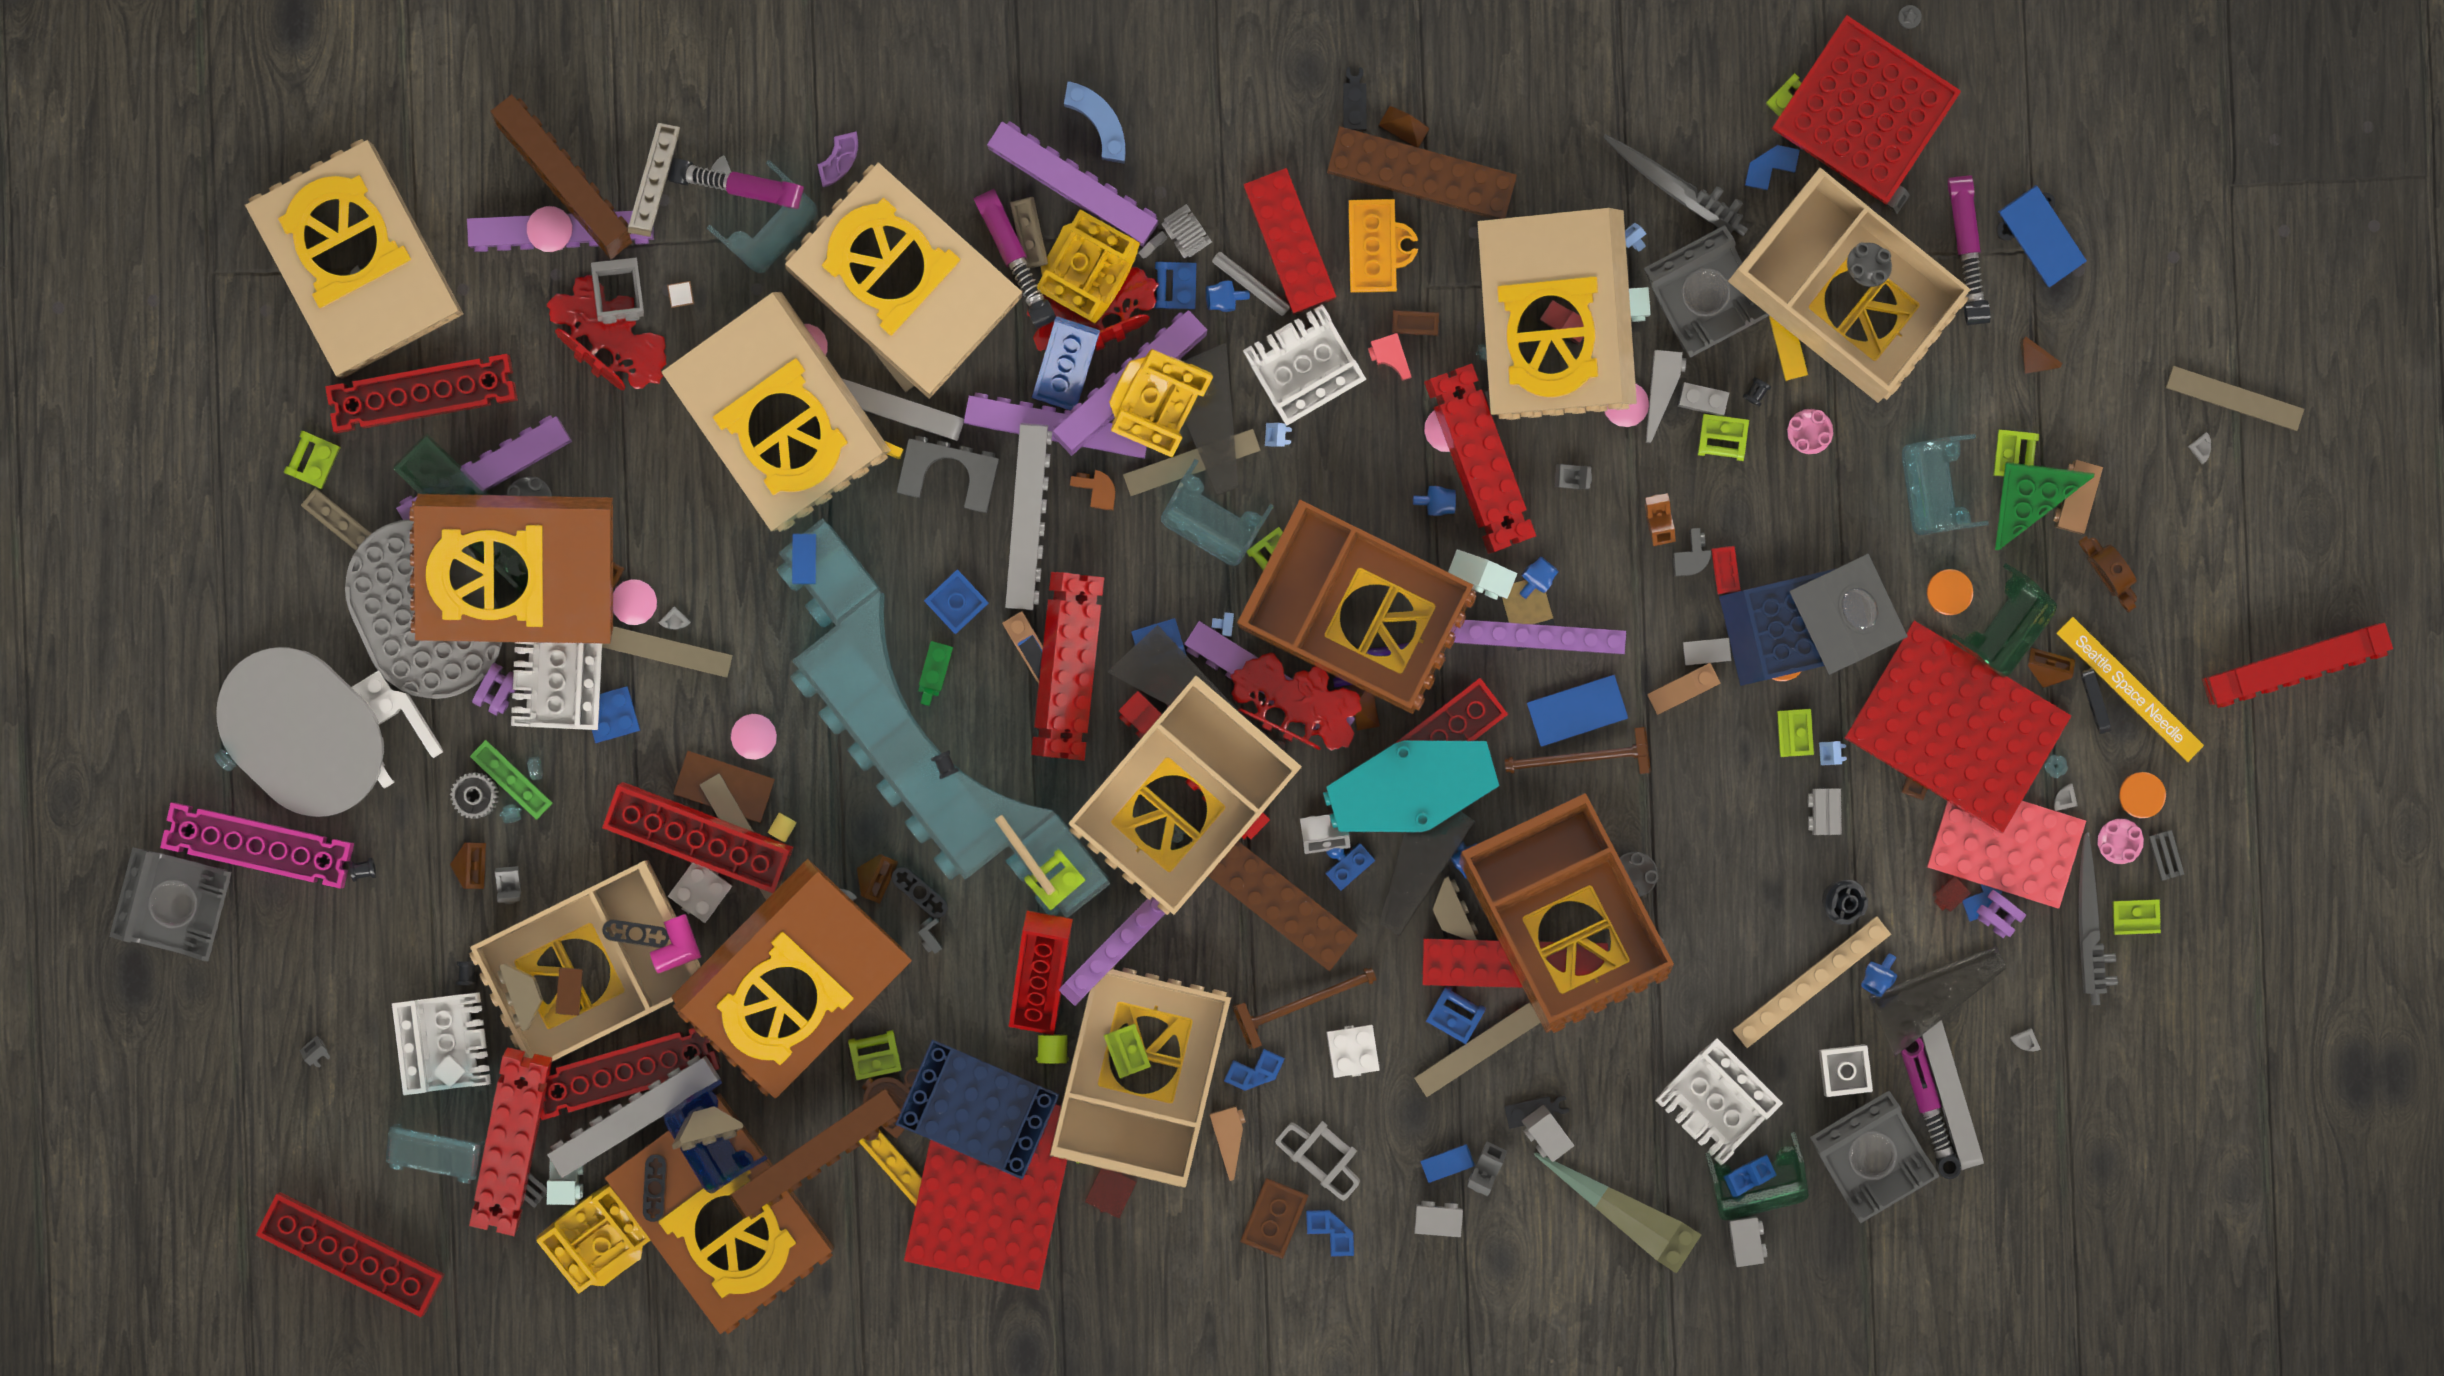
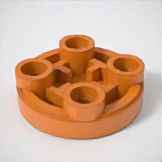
M1947 569L1938 572L1930 579L1927 586L1929 604L1936 612L1943 615H1956L1963 612L1970 605L1973 598L1971 581L1964 573L1958 570Z
M2138 772L2128 776L2123 781L2119 790V800L2122 809L2137 818L2154 816L2162 809L2166 799L2165 787L2161 780L2147 772Z

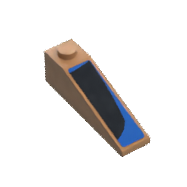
M1020 612L1002 624L1039 684L1043 645L1024 613Z

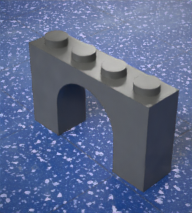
M915 436L914 439L908 440L897 493L920 498L925 475L929 467L940 459L951 458L960 461L969 473L970 483L964 508L988 513L999 459L995 458V453L982 451L980 455L972 453L973 448L960 446L958 450L950 448V443L937 441V444L928 443V438Z

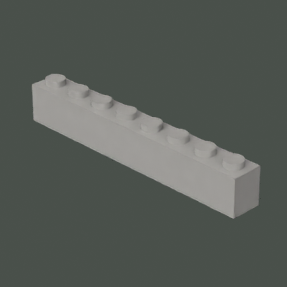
M1020 424L1005 608L1033 610L1034 604H1039V591H1035L1036 582L1041 580V568H1037L1038 559H1042L1043 545H1039V538L1044 536L1045 522H1041V513H1046L1047 500L1043 499V490L1048 491L1049 477H1045V467H1050L1051 454H1046L1047 444L1051 445L1052 431H1048L1049 425Z
M699 1055L686 1062L688 1067L680 1070L678 1067L668 1073L669 1079L662 1083L660 1080L655 1081L648 1086V1092L642 1095L639 1091L628 1098L630 1103L622 1107L621 1104H618L610 1109L611 1115L604 1119L601 1116L589 1122L590 1128L585 1131L580 1128L570 1134L572 1139L564 1143L560 1140L550 1147L552 1151L547 1155L561 1178L718 1082L720 1077L707 1056L700 1059Z

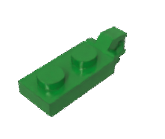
M933 641L930 642L919 682L918 691L923 692L920 704L930 706L933 695L939 696L953 647Z

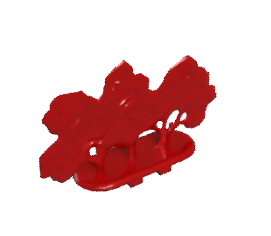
M1131 267L1118 294L1096 323L1046 295L1043 296L1044 299H1048L1056 316L1091 328H1098L1100 334L1095 348L1096 351L1105 348L1104 343L1115 338L1118 342L1126 339L1125 334L1140 328L1149 321L1150 317L1146 314L1129 317L1135 308L1141 310L1154 308L1156 303L1154 291L1159 284L1156 283L1154 278H1147L1144 270L1138 267ZM1130 299L1129 308H1125L1126 312H1123L1122 305L1124 300ZM1137 299V300H1138V304L1134 306V305H1133L1134 300ZM1114 307H1118L1120 312H1116ZM1116 314L1121 316V322L1104 328L1102 320L1106 315ZM1054 322L1039 328L1034 334L1033 339L1038 351L1046 350Z
M592 275L575 279L573 296L556 294L547 303V307L550 309V321L555 324H567L571 327V335L562 329H556L555 333L563 343L575 352L574 358L581 363L584 360L592 367L591 373L597 378L602 375L611 384L623 391L626 388L625 384L615 374L616 371L628 373V381L635 389H643L648 383H660L663 377L661 369L666 365L664 337L653 333L634 335L631 332V328L636 324V320L626 321V318L617 319V322L611 324H604L603 321H598ZM599 283L603 312L634 308V298L628 296H617L612 301H605L604 287ZM580 321L581 325L577 329L575 324ZM582 335H587L593 348L588 351L575 339ZM605 348L612 353L613 364L607 367L594 356L599 349ZM617 354H620L621 358L619 360H616ZM630 359L633 361L631 366L625 367L624 364L619 366V363L623 360ZM630 369H636L635 373L629 372Z
M1271 652L1262 655L1260 658L1246 661L1242 669H1237L1230 675L1235 684L1232 692L1234 700L1238 703L1253 701L1258 709V712L1255 714L1244 709H1238L1237 711L1263 723V729L1269 732L1272 729H1276L1284 733V739L1292 742L1294 738L1318 750H1321L1320 746L1309 741L1311 736L1317 734L1323 738L1326 747L1331 751L1342 746L1345 748L1349 747L1354 732L1346 719L1347 717L1355 716L1362 710L1359 702L1360 696L1357 692L1343 687L1338 690L1328 691L1329 676L1325 670L1315 666L1309 672L1305 670L1297 672L1293 680H1287L1283 673L1282 663ZM1259 691L1264 692L1266 697L1265 705L1263 706V701L1258 699ZM1251 692H1254V699L1250 697ZM1269 701H1274V704L1268 705ZM1277 707L1285 712L1286 717L1281 726L1266 720L1265 714L1268 709ZM1289 723H1304L1305 735L1300 737L1286 730ZM1316 724H1320L1318 730H1313Z

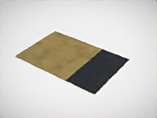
M1526 580L1513 583L1508 598L1502 597L1509 623L1555 626L1546 592L1542 593L1535 588L1527 599L1519 594L1528 583ZM1516 647L1517 651L1527 649L1522 647Z

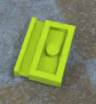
M1811 709L1777 711L1780 757L1814 755Z
M2160 900L2112 901L2114 935L2161 933Z
M1135 1024L1104 1035L1119 1078L1151 1067Z

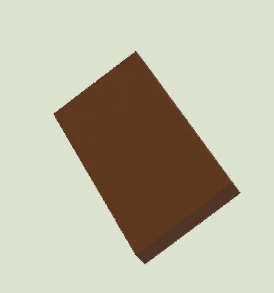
M687 751L673 793L674 795L711 806L700 784L720 773L745 818L761 823L775 782L774 778Z

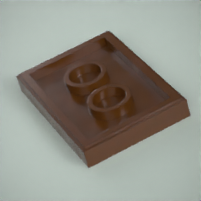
M1266 1178L1240 1242L1283 1259L1309 1195Z

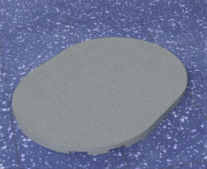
M410 519L395 521L369 535L354 553L346 576L345 594L348 609L374 666L388 682L401 691L416 697L440 699L461 694L478 684L486 676L491 665L496 662L502 642L415 640V633H411V619H413L415 611H411L410 608L414 588H410V576L414 566H410V552H412V547L414 546V544H410V530H412L414 521H410ZM469 545L462 549L463 553L478 560ZM453 559L449 572L450 582L454 590L483 576L482 573L457 559ZM484 586L462 597V600L474 607L483 609ZM494 596V609H499L498 603Z
M274 647L261 650L246 657L229 673L222 685L217 702V726L222 743L236 764L277 803L301 815L315 817L330 816L346 811L358 804L368 795L378 780L384 755V740L378 725V719L366 701L323 660L307 651L290 647Z

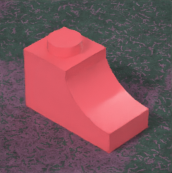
M1553 300L1540 321L1554 330L1584 327L1580 315ZM1574 337L1568 339H1570L1578 345L1583 339V337Z
M1397 333L1371 341V347L1368 348L1372 361L1376 360L1377 365L1386 364L1392 367L1400 375L1402 381L1411 378Z

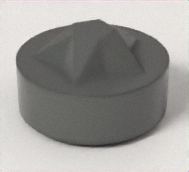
M1913 5L1903 7L1898 14L1899 24L1906 29H1913L1918 26L1922 18L1920 10Z

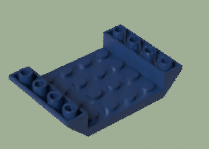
M1835 569L1719 596L1740 686L1825 666L1790 591ZM1858 589L1848 590L1842 600V611L1845 619L1856 629H1869L1860 591Z
M932 1040L895 1125L1023 1180L1059 1094Z

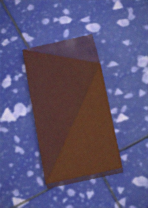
M1389 106L1378 125L1419 148L1429 130L1427 126L1412 115L1392 106Z
M2024 337L2020 341L2025 374L2054 370L2062 366L2063 363L2029 338Z
M2031 647L2028 667L2043 688L2073 677L2074 659Z
M1349 685L1350 690L1359 694V702L1362 706V710L1355 715L1357 731L1380 727L1374 695L1355 685Z
M465 842L451 862L450 866L463 889H484L486 843Z
M879 854L859 866L857 873L861 896L880 904L898 861Z

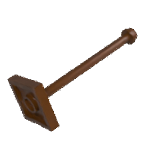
M1646 727L1635 728L1636 744H1632V747L1514 760L1512 756L1509 759H1505L1506 773L1511 772V774H1515V769L1629 756L1638 758L1640 774L1651 773Z
M1364 968L1363 974L1255 1018L1250 1016L1245 1002L1231 1006L1248 1049L1262 1046L1256 1031L1258 1026L1365 982L1371 985L1376 981L1373 969Z

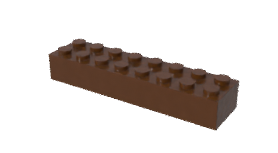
M511 94L490 111L495 125L610 259L614 258L632 243L630 237L632 233H628L629 224L622 216L617 217L614 212L615 208L607 199L603 201L600 196L601 192L593 182L588 183L583 170L578 165L574 167L571 157L564 148L559 150L556 139L549 131L545 133L541 127L543 126L535 115H530L527 110L528 107L521 98L516 100Z
M1339 126L1327 173L1492 219H1505L1517 177L1516 174Z
M1239 841L1208 875L1328 971L1333 968L1358 936Z
M884 1089L730 1194L729 1198L744 1219L748 1216L751 1220L764 1212L762 1209L767 1203L770 1206L783 1199L781 1195L783 1192L788 1190L791 1193L802 1186V1179L807 1177L810 1180L821 1173V1166L826 1164L829 1167L840 1160V1153L845 1151L848 1154L859 1147V1140L864 1138L867 1141L878 1134V1127L883 1125L886 1128L897 1121L898 1117L896 1115L900 1113V1110Z

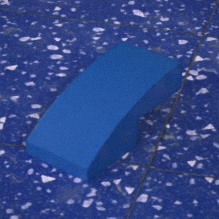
M793 534V584H816V534Z
M1467 1144L1421 1161L1428 1183L1475 1166Z
M1764 1155L1723 1177L1732 1196L1736 1197L1754 1186L1761 1185L1776 1176V1173L1768 1156Z

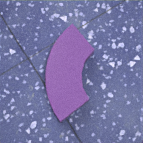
M857 131L835 136V146L832 154L826 161L817 164L823 187L830 186L839 181L852 167L858 151Z

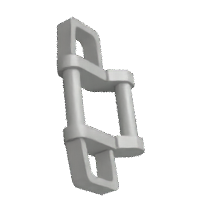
M1323 1121L1311 1134L1295 1123H1290L1277 1137L1276 1144L1291 1157V1160L1295 1163H1300L1321 1181L1320 1184L1324 1188L1330 1190L1342 1201L1346 1200L1360 1183V1179L1346 1166L1357 1150L1346 1145L1327 1128L1328 1125ZM1290 1130H1294L1306 1139L1296 1152L1282 1141L1283 1137ZM1320 1134L1344 1154L1328 1175L1303 1155ZM1341 1170L1354 1183L1346 1193H1342L1331 1184Z

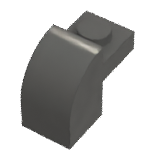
M1700 528L1689 529L1691 552L1673 553L1674 577L1694 575L1707 566L1711 557V550L1702 551L1701 547H1705V534L1700 533Z
M1486 1142L1470 1174L1467 1187L1477 1193L1488 1196L1495 1178L1503 1165L1507 1151Z

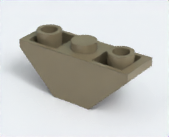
M1449 877L1443 878L1432 907L1441 930L1467 940H1477L1475 935L1479 934L1474 922L1469 923L1465 915L1469 913V910L1464 900L1459 901L1456 895L1460 891L1455 880L1450 881Z
M502 964L499 966L500 971L497 972L501 984H506L508 990L505 993L509 1006L513 1005L516 1013L513 1015L517 1028L521 1027L522 1031L528 1030L543 1001L535 977L515 967Z
M716 1107L695 1111L685 1118L672 1144L673 1150L681 1147L683 1151L696 1147L695 1144L700 1142L703 1145H708L716 1142V1138L723 1137L724 1140L737 1136L736 1132L743 1128V1124Z

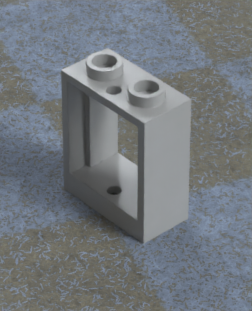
M637 257L591 263L598 321H603L604 324H611L617 322V319L626 318V321H635L644 316ZM632 273L637 308L603 312L598 276Z

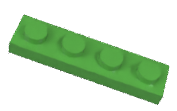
M487 740L470 756L536 820L553 804Z

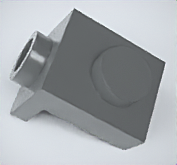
M1556 464L1555 487L1578 490L1590 489L1592 482L1591 466Z
M519 866L495 868L498 892L497 902L513 904L520 901L522 889Z
M930 917L920 924L922 929L918 933L924 939L921 941V944L928 953L933 951L936 954L943 948L929 930L940 922L938 918L932 920Z

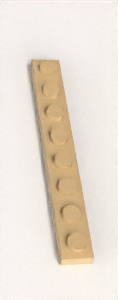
M1877 916L1874 917L1732 1031L1744 1046L1748 1048L1888 938L1891 933Z

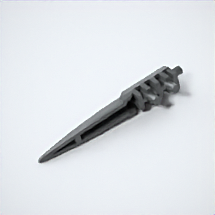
M1604 134V139L1626 161L1672 198L1717 228L1725 225L1730 234L1734 230L1742 236L1745 235L1748 228L1739 223L1743 215L1737 213L1743 205L1740 200L1735 199L1730 208L1727 207L1724 202L1718 201L1724 192L1718 186L1715 187L1711 195L1706 193L1707 191L1701 189L1698 193L1695 186L1626 144Z
M2088 832L2084 835L2079 880V937L2083 993L2091 995V1005H2100V993H2107L2106 986L2118 985L2117 976H2105V963L2116 962V953L2104 954L2103 943H2098L2100 940L2098 903Z

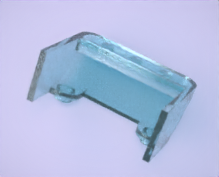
M768 160L766 162L767 166L782 179L780 182L794 183L771 161ZM803 192L799 209L782 206L753 239L747 233L737 231L726 240L711 225L707 229L751 270L762 273L778 259L816 217L817 206Z
M1976 434L1908 444L1903 448L1902 461L1912 528L1916 534L1928 535L1989 525L1988 521L1971 523L1969 511L1965 507H1955L1949 462L1956 461L1959 458L1961 451L1960 441L1976 439Z
M1194 459L1165 508L1161 521L1170 530L1225 563L1233 566L1239 565L1274 506L1270 504L1263 516L1247 511L1239 518L1201 495L1204 491V485L1199 478L1192 475L1199 462L1197 459Z
M402 1124L390 1126L385 1161L390 1163V1168L403 1170V1166L420 1169L458 1177L457 1181L471 1184V1180L479 1179L486 1141L474 1143L401 1128Z

